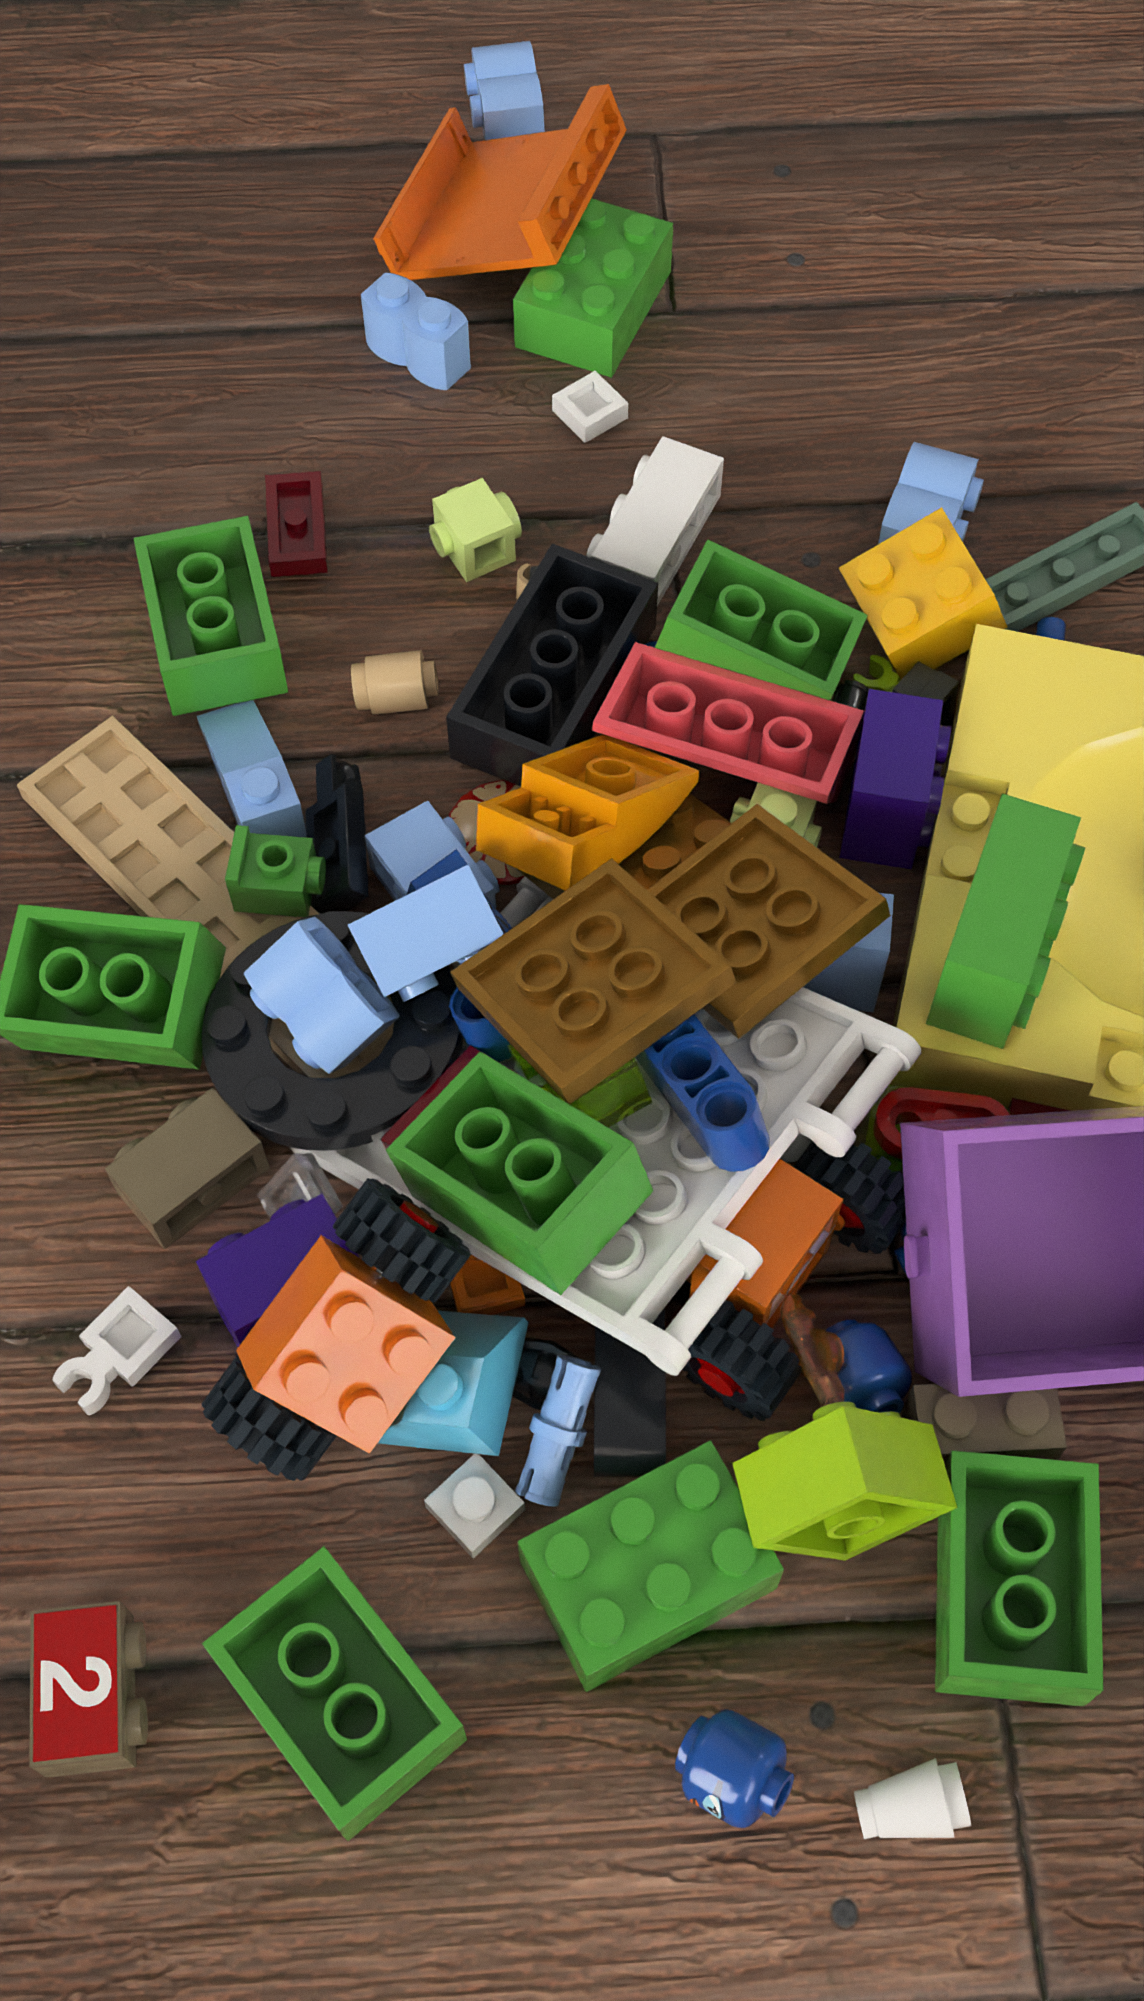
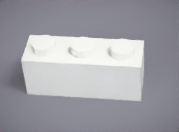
M662 436L651 456L643 455L634 474L632 488L627 495L620 494L611 511L608 528L603 535L597 533L593 537L586 556L657 582L658 606L721 496L724 458Z

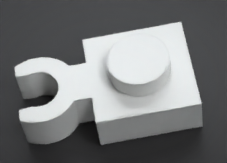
M128 1286L79 1335L84 1345L91 1351L85 1357H75L64 1362L56 1370L52 1380L58 1389L65 1393L77 1380L82 1378L91 1379L92 1384L89 1391L79 1399L78 1404L88 1416L92 1415L106 1404L110 1395V1383L118 1375L133 1387L181 1338V1335L175 1325Z

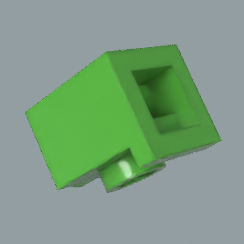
M236 825L225 876L233 910L235 912L293 917L309 916L312 894H322L326 873L325 858L316 856L313 838L250 833L248 826Z

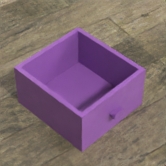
M1144 1106L900 1123L907 1235L904 1237L905 1270L910 1281L915 1372L958 1397L1144 1381Z

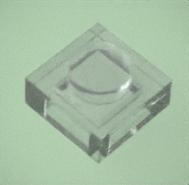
M313 1153L293 1154L257 1194L269 1218L279 1208L289 1202L299 1199L309 1201L320 1194L324 1195L334 1214L343 1207Z

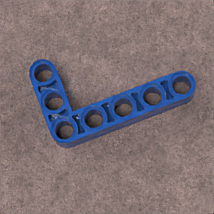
M457 987L451 996L449 1007L467 1046H473L498 1062L518 1054V1051ZM695 1014L635 1057L703 1151L717 1167L730 1172L745 1171L755 1167L765 1158L769 1150L770 1137L754 1091Z

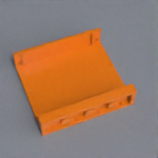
M609 84L590 87L568 129L472 142L457 108H449L373 238L378 252L382 255L390 273L403 276L409 280L557 265L627 131Z

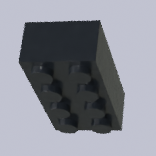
M551 544L446 716L450 759L521 786L522 766L524 763L593 738L596 733L592 731L593 721L634 643L646 644L656 628L658 583Z

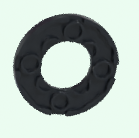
M329 911L294 920L272 930L249 945L233 960L218 980L208 1001L202 1024V1050L207 1071L216 1090L250 1130L281 1145L304 1150L328 1151L347 1149L373 1142L371 1135L393 1126L460 1056L464 1038L449 1007L451 996L457 988L450 973L449 965L433 972L439 985L403 1002L398 991L389 995L400 1017L394 1022L392 1036L379 1056L356 1072L337 1078H310L286 1068L273 1053L269 1039L272 1018L264 1014L253 1002L250 996L252 987L245 978L244 972L297 921L316 917L344 945L357 967L377 984L348 927V924L370 913Z

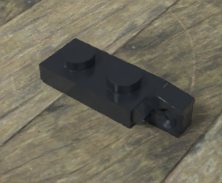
M330 754L316 764L317 801L305 810L306 838H313L316 856L324 857L326 864L323 892L321 895L312 894L311 906L319 914L329 911H346L369 897L364 791L359 766L351 765L336 758V755Z

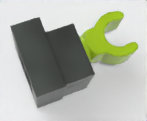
M871 655L869 674L878 679L869 680L858 673L853 675L854 681L864 684L869 689L943 700L940 725L944 726L954 715L959 681L940 670L937 672L919 661L901 680L899 675L892 671L889 661L884 657Z

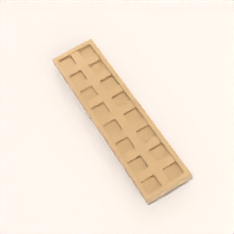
M113 715L17 784L22 798L140 916L200 922L226 947L220 978L233 960L249 945L282 925L304 918L235 912L233 910L225 876L234 831ZM310 905L309 916L319 914ZM388 995V999L393 1004L391 997ZM272 1018L269 1039L272 1049L295 1072L310 1078H337L359 1071L379 1056L392 1036L394 1022L346 1067L330 1074L322 1068L315 1069L309 1066L299 1057L292 1044L294 1037L286 1023L280 1018Z

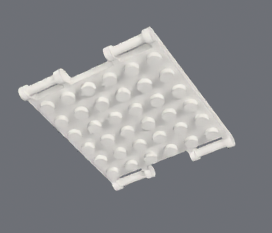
M525 876L516 886L518 894L500 913L512 928L535 913V910L538 911L553 900ZM457 961L452 963L454 968L459 966ZM804 987L739 1039L704 1009L697 1011L695 1016L752 1087L770 1137L769 1150L761 1162L745 1171L730 1172L717 1167L709 1159L634 1057L570 1105L634 1143L654 1191L562 1295H559L412 1197L380 1140L391 1127L371 1135L373 1142L357 1147L328 1151L304 1150L292 1147L290 1149L309 1166L314 1168L319 1166L357 1189H360L368 1178L376 1179L383 1185L385 1183L393 1187L398 1194L401 1195L403 1193L412 1199L415 1205L431 1213L430 1216L435 1220L441 1221L450 1228L448 1231L457 1235L463 1241L462 1244L469 1248L471 1255L643 1353L663 1371L677 1376L691 1358V1353L688 1350L739 1281L741 1279L750 1280L763 1263V1258L755 1247L741 1237L725 1230L799 1133L812 1139L820 1149L829 1155L843 1157L856 1141L854 1133L856 1127L898 1072L908 1071L921 1055V1047L905 1031ZM464 1039L460 1055L468 1048ZM864 1049L877 1053L832 1114L819 1108ZM519 1053L500 1062L563 1100ZM705 1255L718 1260L665 1331L652 1324Z

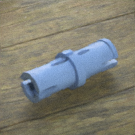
M557 1355L550 1387L540 1414L535 1413L532 1417L529 1429L534 1435L525 1466L515 1489L516 1494L525 1496V1499L531 1502L552 1507L559 1505L565 1477L576 1446L582 1447L587 1431L582 1426L592 1392L601 1372L599 1366L591 1365L588 1361L568 1355Z

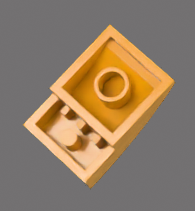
M604 734L524 763L522 766V783L520 788L478 803L476 850L566 891L611 858L619 864L640 848L683 803L698 783L699 770L626 741Z

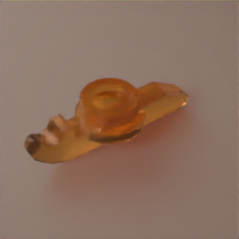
M790 1294L783 1300L780 1314L784 1329L792 1343L795 1354L800 1360L798 1365L802 1367L801 1373L809 1379L821 1407L832 1403L844 1402V1388L837 1375L844 1362L843 1344L836 1334L821 1328H815L812 1323L816 1319L814 1312L802 1304V1298L799 1295Z

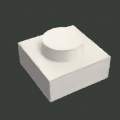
M593 371L553 394L552 411L586 443L628 419V402L596 371Z
M479 1454L472 1455L424 1500L426 1509L473 1559L525 1511V1502Z

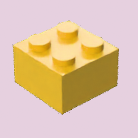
M942 507L839 567L861 611L868 615L867 622L901 680L918 661L932 669H936L969 650L976 624L1001 629L1008 628L993 591Z

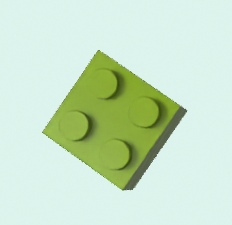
M837 1402L819 1408L813 1413L814 1421L795 1431H782L764 1437L758 1442V1450L733 1462L753 1548L846 1561L958 1508L933 1425L901 1418L897 1412L877 1413L859 1409L852 1402Z

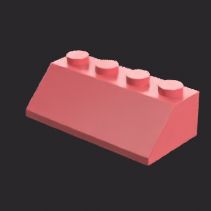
M635 642L593 721L592 731L828 804L837 801L854 761L864 711Z

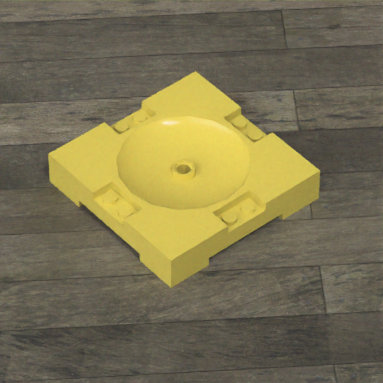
M976 624L960 684L948 752L942 774L944 778L942 799L938 815H935L906 965L892 1025L905 1031L918 1042L921 1047V1055L908 1071H899L887 1088L895 1090L903 1087H914L983 1095L998 1101L1006 1110L1012 1098L1071 1111L1144 1106V656ZM1002 793L1081 817L1073 843L1085 847L1073 886L1070 887L1066 899L1068 906L1056 941H1053L1049 954L1051 961L1040 994L1035 999L1026 1028L1022 1029L1012 1026L1003 1049L926 1024L944 964Z

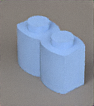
M521 41L472 47V63L464 64V76L467 95H474L470 96L473 128L482 127L485 140L545 132L542 93L531 42Z
M384 273L361 293L366 342L378 357L396 365L407 366L409 372L418 381L440 390H448L471 369L468 320L456 306L438 298L426 297L423 290L416 283L393 273Z
M913 442L898 484L887 507L878 544L941 507L963 542L969 521L961 519L963 511L966 510L974 513L984 479L975 477L979 459Z
M316 917L297 921L244 972L245 978L252 987L250 996L255 1005L267 1016L273 1019L280 1018L285 1022L294 1037L292 1044L299 1057L309 1066L315 1069L322 1068L328 1074L346 1067L400 1017L388 997L383 996L379 986L357 967L344 945Z

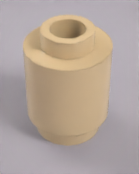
M422 650L366 656L364 663L351 665L353 696L358 711L371 709L373 715L429 709V697L439 696L435 661H425Z

